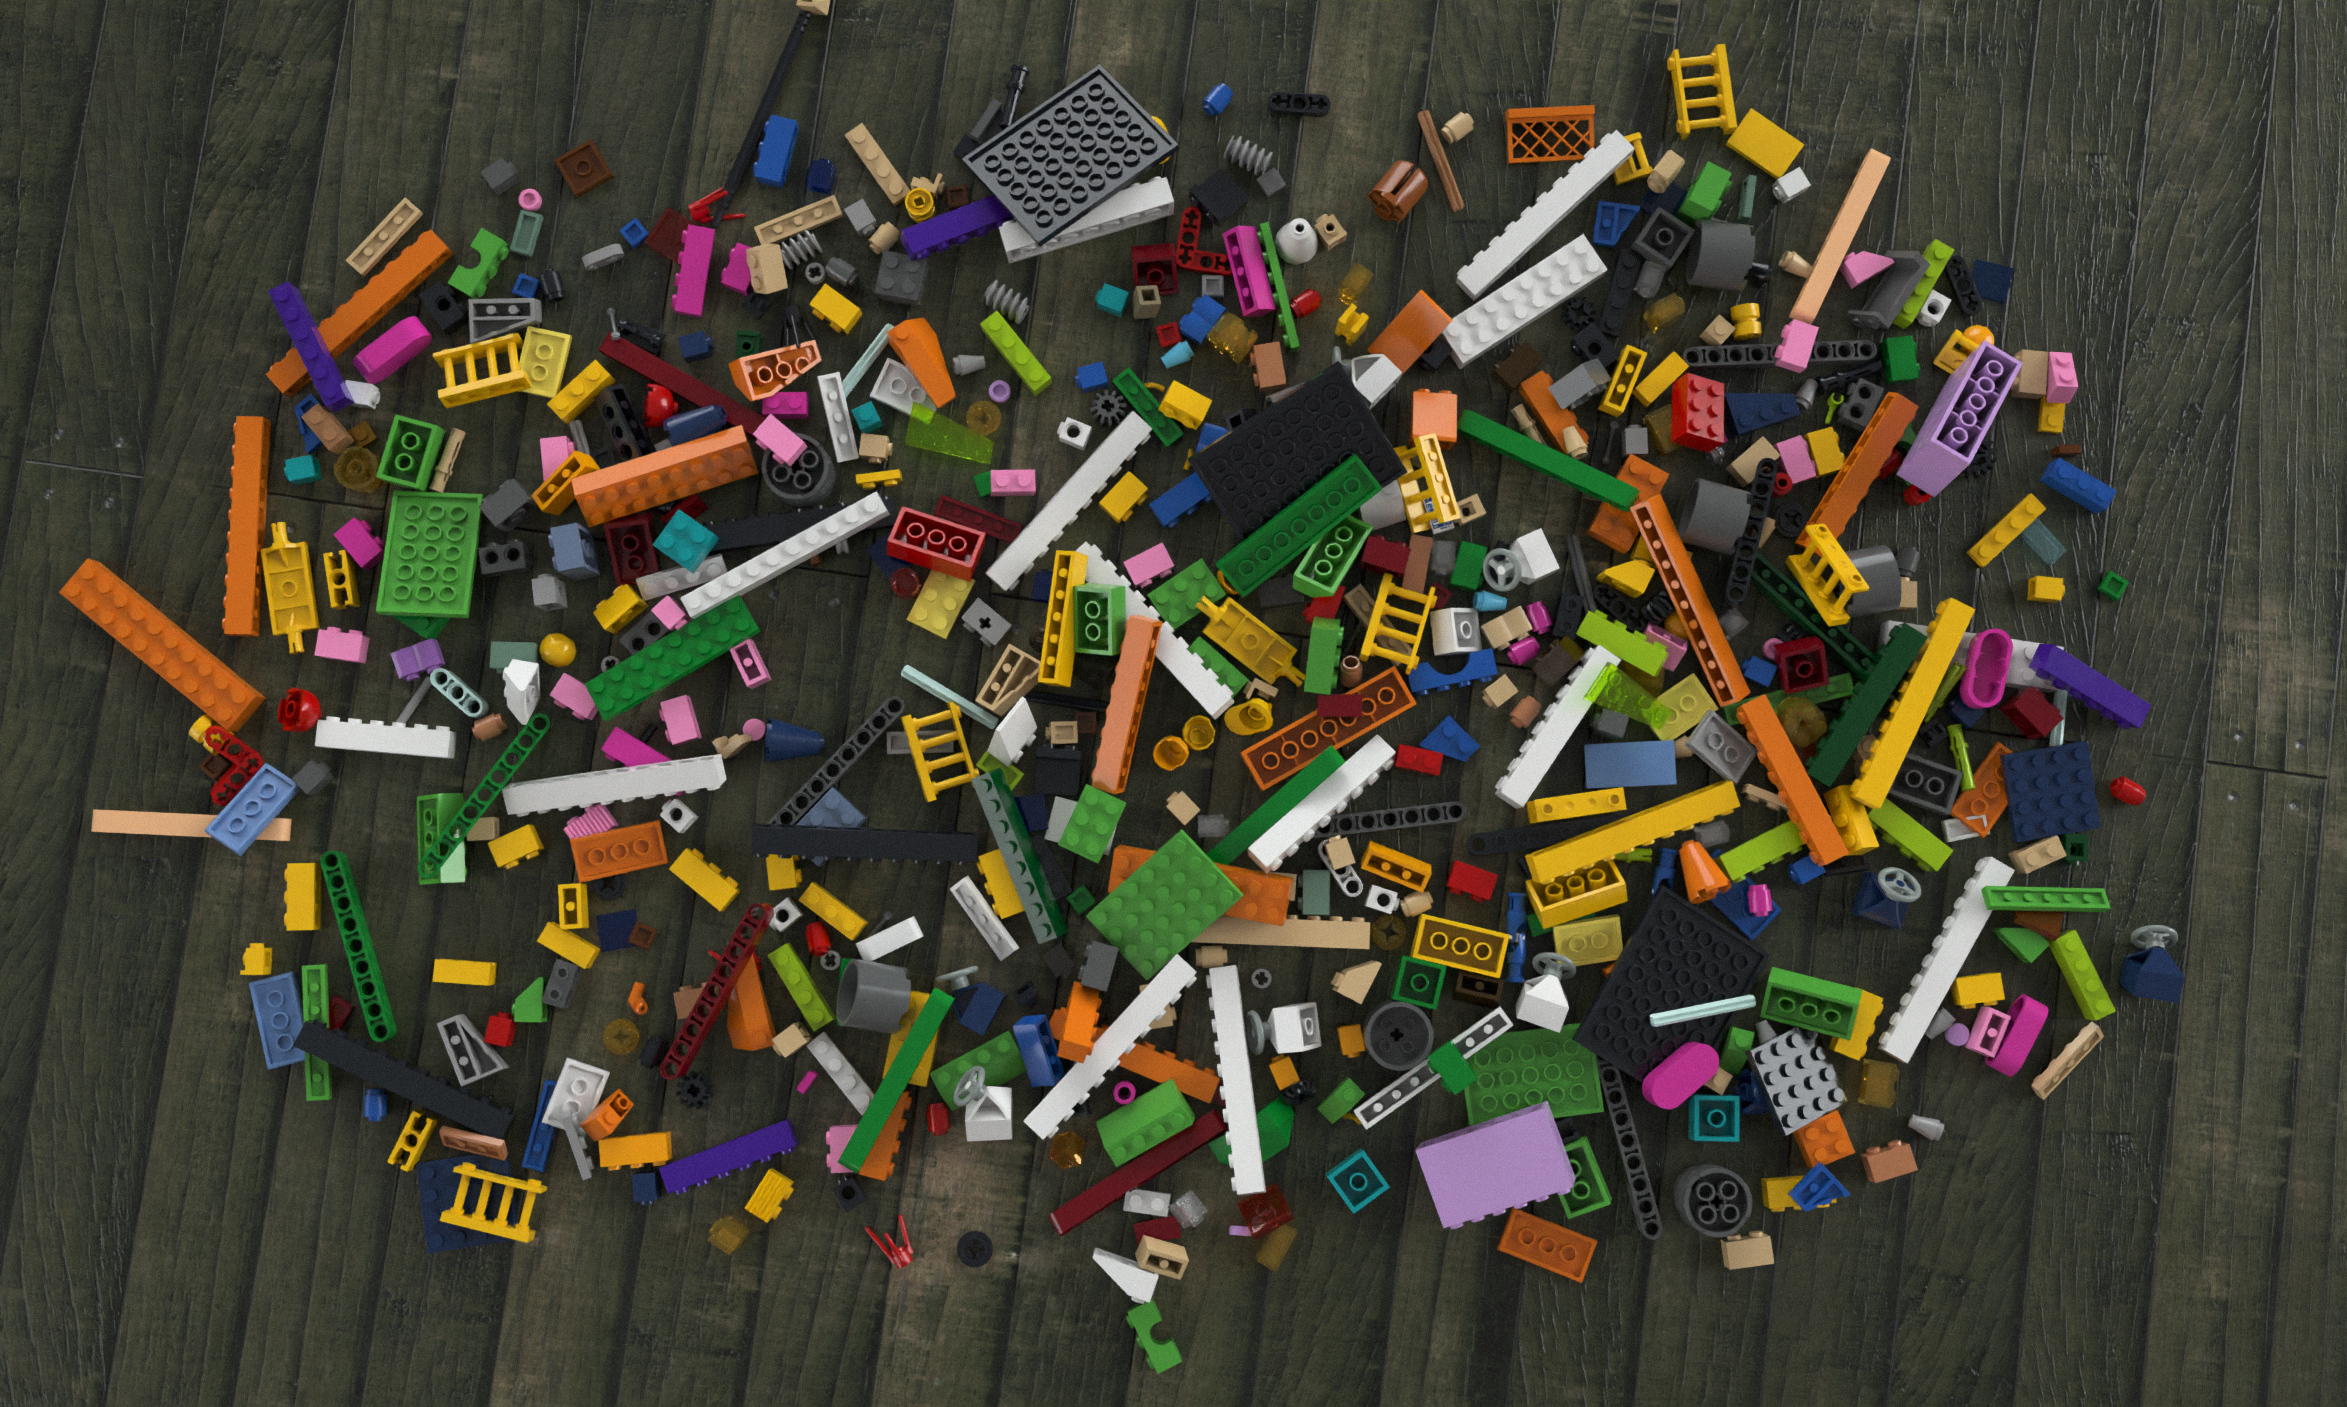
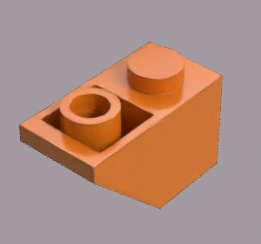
M618 1089L597 1106L580 1126L596 1142L610 1135L634 1104Z

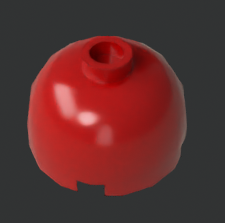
M647 383L646 389H650V391H648V395L645 394L644 419H648V422L644 423V427L661 428L666 418L677 415L678 402L674 401L673 394L666 387Z
M293 687L287 690L286 693L289 695L286 699H281L278 708V722L284 726L281 728L298 733L312 729L322 716L318 698L312 692Z

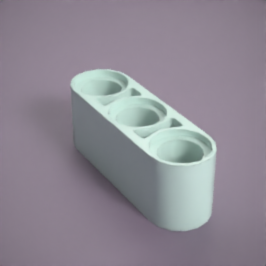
M443 668L435 669L431 673L430 681L432 685L466 715L474 718H483L489 712L488 703L457 675ZM446 674L447 681L441 685L440 677ZM462 688L464 691L463 696L457 699L456 691ZM478 702L480 709L477 713H473L472 706Z

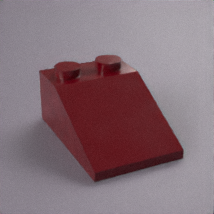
M651 511L630 514L604 523V531L617 586L625 584L637 585V578L661 571L659 552L653 546L657 535Z

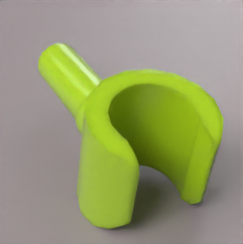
M1835 392L1828 398L1829 411L1825 424H1830L1835 409L1844 400L1843 395L1840 396L1838 402L1833 399Z

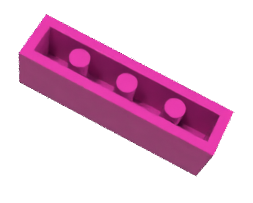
M688 224L687 230H683L681 243H685L684 252H679L678 264L682 266L681 272L676 273L674 286H678L677 295L673 294L671 307L675 308V314L696 318L702 317L715 229Z
M1236 226L1223 233L1243 317H1261L1276 310L1256 228L1254 226Z
M619 727L614 728L601 750L606 752L604 755L606 758L615 763L619 760L625 764L624 767L673 761ZM678 791L675 795L681 796L683 791Z

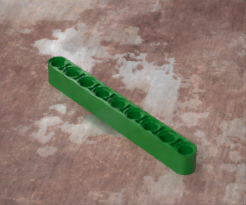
M1464 409L1457 422V433L1622 511L1630 512V507L1634 505L1640 493L1637 488L1473 411Z
M535 714L531 717L417 865V872L421 877L431 878L437 874L548 730L550 721L546 715ZM535 719H542L545 722V728L542 730L535 729L533 721ZM523 736L529 737L532 742L531 746L528 748L522 747L519 739ZM508 754H514L518 758V763L510 766L506 763L505 757ZM494 772H501L504 775L502 783L492 781L491 777ZM485 789L489 791L490 799L488 801L479 800L478 792ZM468 807L476 810V817L472 820L466 819L463 814L464 810ZM454 825L460 826L463 831L462 835L458 838L452 837L449 833L450 828ZM442 843L448 846L447 855L439 856L436 853L435 847L438 844ZM424 862H431L434 865V872L432 874H424L422 872L421 865Z
M1330 745L1206 855L1215 863L1229 865L1346 761Z
M327 851L321 856V867L371 1039L376 1042L389 1041L396 1036L397 1028L346 854L343 852ZM334 855L338 859L336 866L331 864V858ZM339 877H342L344 880V884L341 888H339L337 885V880ZM345 898H348L350 901L348 909H345L343 906ZM351 919H354L356 922L354 930H351L349 927ZM358 940L362 943V949L359 952L355 948ZM364 961L368 964V971L366 973L361 969ZM369 983L374 985L375 990L373 994H370L367 990ZM376 1004L381 1008L378 1016L373 1011ZM381 1026H384L387 1030L385 1037L380 1035L379 1030Z
M936 987L933 989L837 1163L855 1173L859 1172L955 999L954 997Z

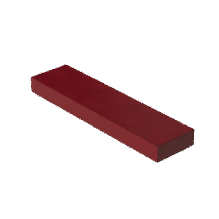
M942 494L934 512L936 517L984 532L990 537L1009 544L1018 537L1023 528V524Z

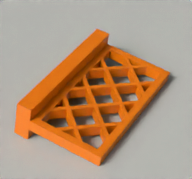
M1595 105L1508 109L1505 112L1508 164L1584 160V155H1581L1575 148L1582 140L1589 146V150L1594 148L1593 115L1595 114ZM1569 121H1575L1573 125L1569 123ZM1579 121H1588V131L1584 135L1574 127ZM1557 122H1564L1569 127L1563 136L1553 129ZM1527 123H1533L1530 127L1526 125ZM1536 123H1542L1548 129L1541 137L1531 129ZM1512 124H1521L1526 129L1520 138L1512 133ZM1571 130L1580 137V140L1573 147L1564 139ZM1549 131L1559 139L1552 148L1542 140ZM1528 132L1538 140L1530 149L1521 141ZM1539 142L1548 150L1544 157H1538L1532 151ZM1560 142L1570 149L1565 156H1559L1553 150ZM1517 144H1520L1527 151L1522 158H1513V148Z

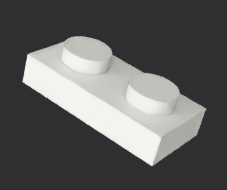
M1135 1189L1132 1192L1127 1191L1123 1211L1167 1217L1171 1194L1143 1189Z

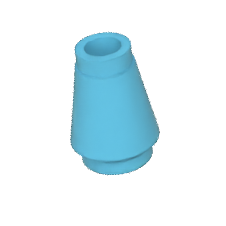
M1185 340L1182 343L1181 341L1177 343L1161 359L1168 369L1190 361L1194 353Z
M1483 590L1475 592L1473 596V609H1477L1478 612L1504 611L1506 608L1507 599L1505 597Z

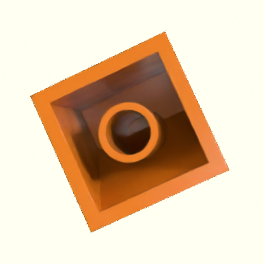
M1429 389L1413 391L1410 406L1408 447H1416L1415 438L1436 433L1440 450H1451L1457 440V395L1447 390H1441L1439 393H1430Z

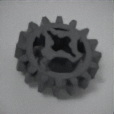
M1986 435L1970 465L1962 471L1965 473L1966 479H1968L1970 474L1975 479L1980 474L1985 476L1988 470H1992L1993 463L1997 460V457L1994 456L1997 449L1991 448L1994 442H1986Z

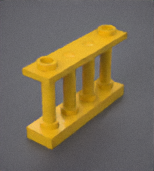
M1717 44L1712 53L1707 56L1680 59L1678 49L1673 50L1667 60V67L1672 73L1678 114L1676 129L1677 133L1681 135V140H1686L1691 129L1719 126L1723 128L1724 135L1732 134L1737 128L1725 44ZM1705 64L1714 66L1713 76L1690 79L1682 78L1681 67ZM1706 85L1717 87L1718 94L1716 97L1685 99L1684 88ZM1707 106L1720 107L1721 115L1718 118L1688 120L1687 109Z
M509 333L502 337L433 353V358L445 370L447 387L438 390V397L446 409L532 388L530 378L524 369L520 370L517 349L523 348L524 344L519 333ZM508 352L511 372L498 375L496 354ZM487 357L490 377L477 381L474 360ZM465 362L468 382L456 386L453 365Z
M1436 433L1415 438L1416 447L1407 450L1406 445L1393 448L1408 471L1398 478L1397 482L1412 534L1431 529L1429 521L1438 519L1439 524L1461 518ZM1419 455L1422 468L1413 471L1410 458ZM1425 476L1428 489L1420 492L1416 479ZM1431 498L1435 510L1426 513L1423 500Z
M1825 523L1808 525L1805 527V530L1811 537V541L1804 553L1788 556L1785 563L1829 627L1847 624L1850 617L1844 609L1845 604L1853 593L1868 591L1869 586ZM1818 547L1823 556L1815 567L1810 558ZM1829 563L1834 572L1826 583L1821 574ZM1841 580L1845 589L1837 599L1832 591L1838 581Z
M1384 573L1359 660L1367 662L1369 656L1374 655L1407 664L1405 674L1409 675L1412 669L1417 668L1420 657L1416 656L1429 609H1434L1437 596L1434 595V587L1430 588L1428 596L1397 587L1395 583L1391 582L1393 575ZM1393 594L1425 604L1422 616L1389 606V603L1385 602L1387 595L1391 596ZM1387 614L1419 624L1416 636L1383 626L1382 623H1379L1381 615L1386 616ZM1381 634L1413 644L1410 656L1378 647L1376 643H1373L1375 635L1380 636Z
M954 702L947 703L949 710L920 719L912 718L911 714L900 717L926 802L937 800L935 795L939 794V791L971 782L974 788L971 779L980 776L978 769L973 768L959 722V718L962 717L958 705H954ZM952 718L955 731L924 741L922 739L918 740L916 731L919 728ZM958 739L962 752L931 762L924 760L922 752H925L926 749ZM965 761L967 774L935 783V781L931 782L929 773H932V770Z
M1623 787L1526 802L1529 824L1627 809Z
M463 1163L454 1167L453 1172L462 1174L454 1206L442 1212L440 1221L526 1243L534 1240L536 1231L529 1229L530 1226L528 1225L536 1193L541 1194L547 1191L548 1186L541 1185L542 1182L535 1179L524 1181L476 1169V1165L471 1163ZM471 1176L484 1179L476 1211L472 1215L464 1213L463 1209ZM496 1182L506 1186L498 1216L491 1220L487 1219L484 1213L492 1184ZM515 1187L528 1190L520 1221L516 1226L507 1224L508 1220H506Z

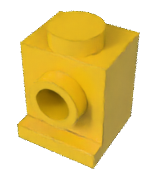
M250 943V948H246V952L243 955L245 970H240V975H270L272 948H264V943Z

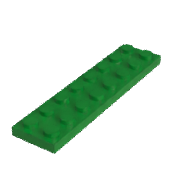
M1355 453L1215 564L1242 598H1244L1383 488Z
M738 595L685 624L679 631H673L585 683V686L603 720L608 722L761 631L742 597Z

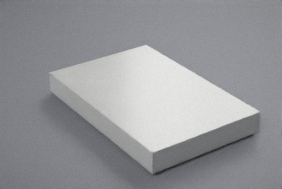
M887 358L869 397L924 423L930 424L937 407L905 365Z
M1055 797L1044 839L1059 843L1078 802ZM1115 830L1103 853L1104 855L1109 856Z
M566 1058L542 1123L565 1130L561 1119L562 1112L571 1109L573 1116H578L581 1125L597 1107L610 1072ZM578 1128L579 1134L585 1136L586 1132L582 1128Z

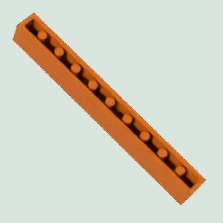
M431 229L428 232H423L412 246L406 247L396 260L390 261L385 266V270L379 275L373 276L369 280L368 285L363 289L357 290L352 295V299L346 304L340 305L336 309L335 314L319 324L318 330L333 360L454 255ZM296 347L290 349L286 353V357L280 362L274 363L270 367V371L266 373L267 377L277 388L290 398L312 380Z
M236 416V422L233 426L235 444L232 446L234 465L231 467L233 486L230 488L232 504L228 512L230 530L227 533V541L229 543V552L226 554L228 574L225 575L227 592L223 600L225 618L222 621V628L224 634L230 636L259 637L263 577L261 549H264L271 421L258 416Z
M1658 493L1645 498L1631 506V512L1720 707L1737 703L1751 693L1661 494Z

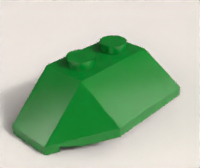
M1282 1094L1256 1111L1262 1163L1289 1146L1295 1113L1290 1105L1285 1104ZM1226 1132L1209 1142L1208 1145L1220 1163L1229 1165L1228 1154H1232L1231 1145H1227Z

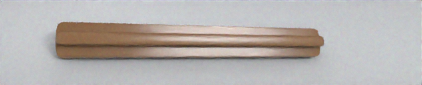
M1428 110L1421 111L1417 117L1452 210L1454 212L1460 211L1464 208V203Z

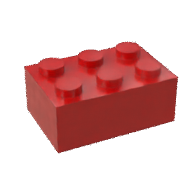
M1686 373L1672 383L1671 442L1704 452H1710L1724 443V383Z

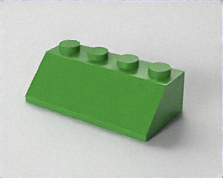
M1350 515L1311 545L1293 575L1292 588L1310 597L1333 596L1374 526Z
M438 793L417 797L418 863L465 804L463 793ZM454 825L450 828L449 833L452 837L458 838L462 835L463 831L460 826ZM464 839L435 876L423 878L419 875V885L465 882L467 868L465 866L466 845ZM441 843L435 847V851L439 856L448 854L449 849L447 845ZM424 862L421 865V870L424 874H432L434 872V865L431 862Z
M1772 967L1760 1017L1850 1041L1862 990Z
M1011 1029L929 1074L940 1095L949 1108L954 1111L959 1108L953 1099L955 1088L961 1077L970 1068L982 1066L985 1070L983 1084L996 1087L1026 1072L1027 1069L1021 1056L1019 1044ZM964 1094L960 1099L966 1098L967 1095Z
M1171 1078L1137 1097L1131 1103L1125 1104L1096 1121V1125L1105 1150L1115 1166L1118 1167L1191 1126L1194 1122L1195 1114Z

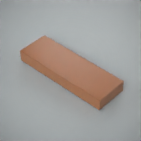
M1411 534L1408 547L1411 548V552L1403 575L1401 588L1423 594L1433 538ZM1400 597V598H1399V599H1402V600L1413 601V600H1410V599H1407V598H1403V597Z
M444 1125L439 1131L443 1146L500 1160H505L508 1155L505 1140Z

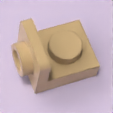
M938 173L934 184L925 177H920V179L913 177L910 185L912 190L915 188L926 189L930 192L933 199L937 200L939 194H943L946 182H944L943 174Z
M1255 678L1253 682L1248 681L1243 693L1247 694L1245 697L1247 701L1254 690L1258 691V696L1269 700V698H1275L1279 689Z
M1077 721L1050 722L1049 727H1045V740H1049V744L1053 745L1077 744Z
M748 733L740 736L735 734L729 739L726 736L715 739L712 743L716 747L718 754L727 759L737 755L753 739Z

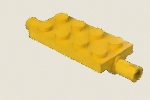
M277 522V525L272 523L274 543L269 548L261 549L272 632L274 636L288 635L290 654L303 653L305 650L301 633L320 629L308 545L306 542L290 543L287 538L286 523Z
M1205 596L1200 598L1199 601L1202 603L1197 602L1195 607L1210 617V621L1202 630V633L1269 685H1272L1280 675L1287 677L1297 687L1303 683L1301 680H1305L1306 675L1295 668L1291 662L1292 657L1298 651L1232 598L1227 597L1220 607H1217Z

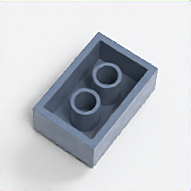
M578 523L550 528L551 535L548 538L550 546L554 548L555 556L552 557L555 570L558 569V572L574 581L601 576L592 532Z
M832 787L797 825L860 827L868 818L836 788ZM814 856V859H811L820 867L828 861L824 860L823 856Z

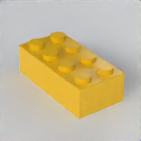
M1613 859L1594 862L1595 866L1591 868H1578L1570 876L1562 877L1560 875L1555 877V881L1549 884L1542 885V883L1533 881V879L1525 881L1528 899L1543 929L1627 902L1626 883Z
M1419 914L1410 957L1500 978L1509 934L1426 914Z
M911 990L907 1014L903 1013L898 1023L901 1024V1028L896 1034H891L882 1078L887 1074L930 996L929 993ZM941 1025L908 1082L909 1084L924 1087L929 1085L931 1077L929 1073L932 1072Z

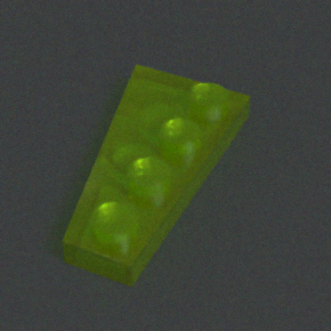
M913 401L905 445L987 464L991 463L995 445L994 441Z
M1610 662L1605 664L1583 697L1585 700L1627 715L1629 718L1661 730L1672 713L1665 705Z

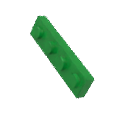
M1129 367L1112 380V383L1140 417L1152 428L1154 434L1166 448L1170 447L1184 435L1172 418L1165 416L1163 412L1158 410L1160 406L1158 401Z

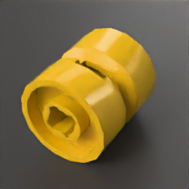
M915 188L907 194L905 205L912 221L919 224L935 217L936 208L929 191L923 188Z
M1746 303L1730 308L1731 320L1735 322L1733 327L1736 328L1733 331L1734 340H1748L1762 336L1761 322L1757 321L1760 318L1759 304Z
M205 714L192 725L189 735L198 743H203V747L213 755H217L219 752L206 743L204 732L210 726H220V724L208 714ZM219 733L217 735L211 734L212 740L218 739L222 745L224 744Z

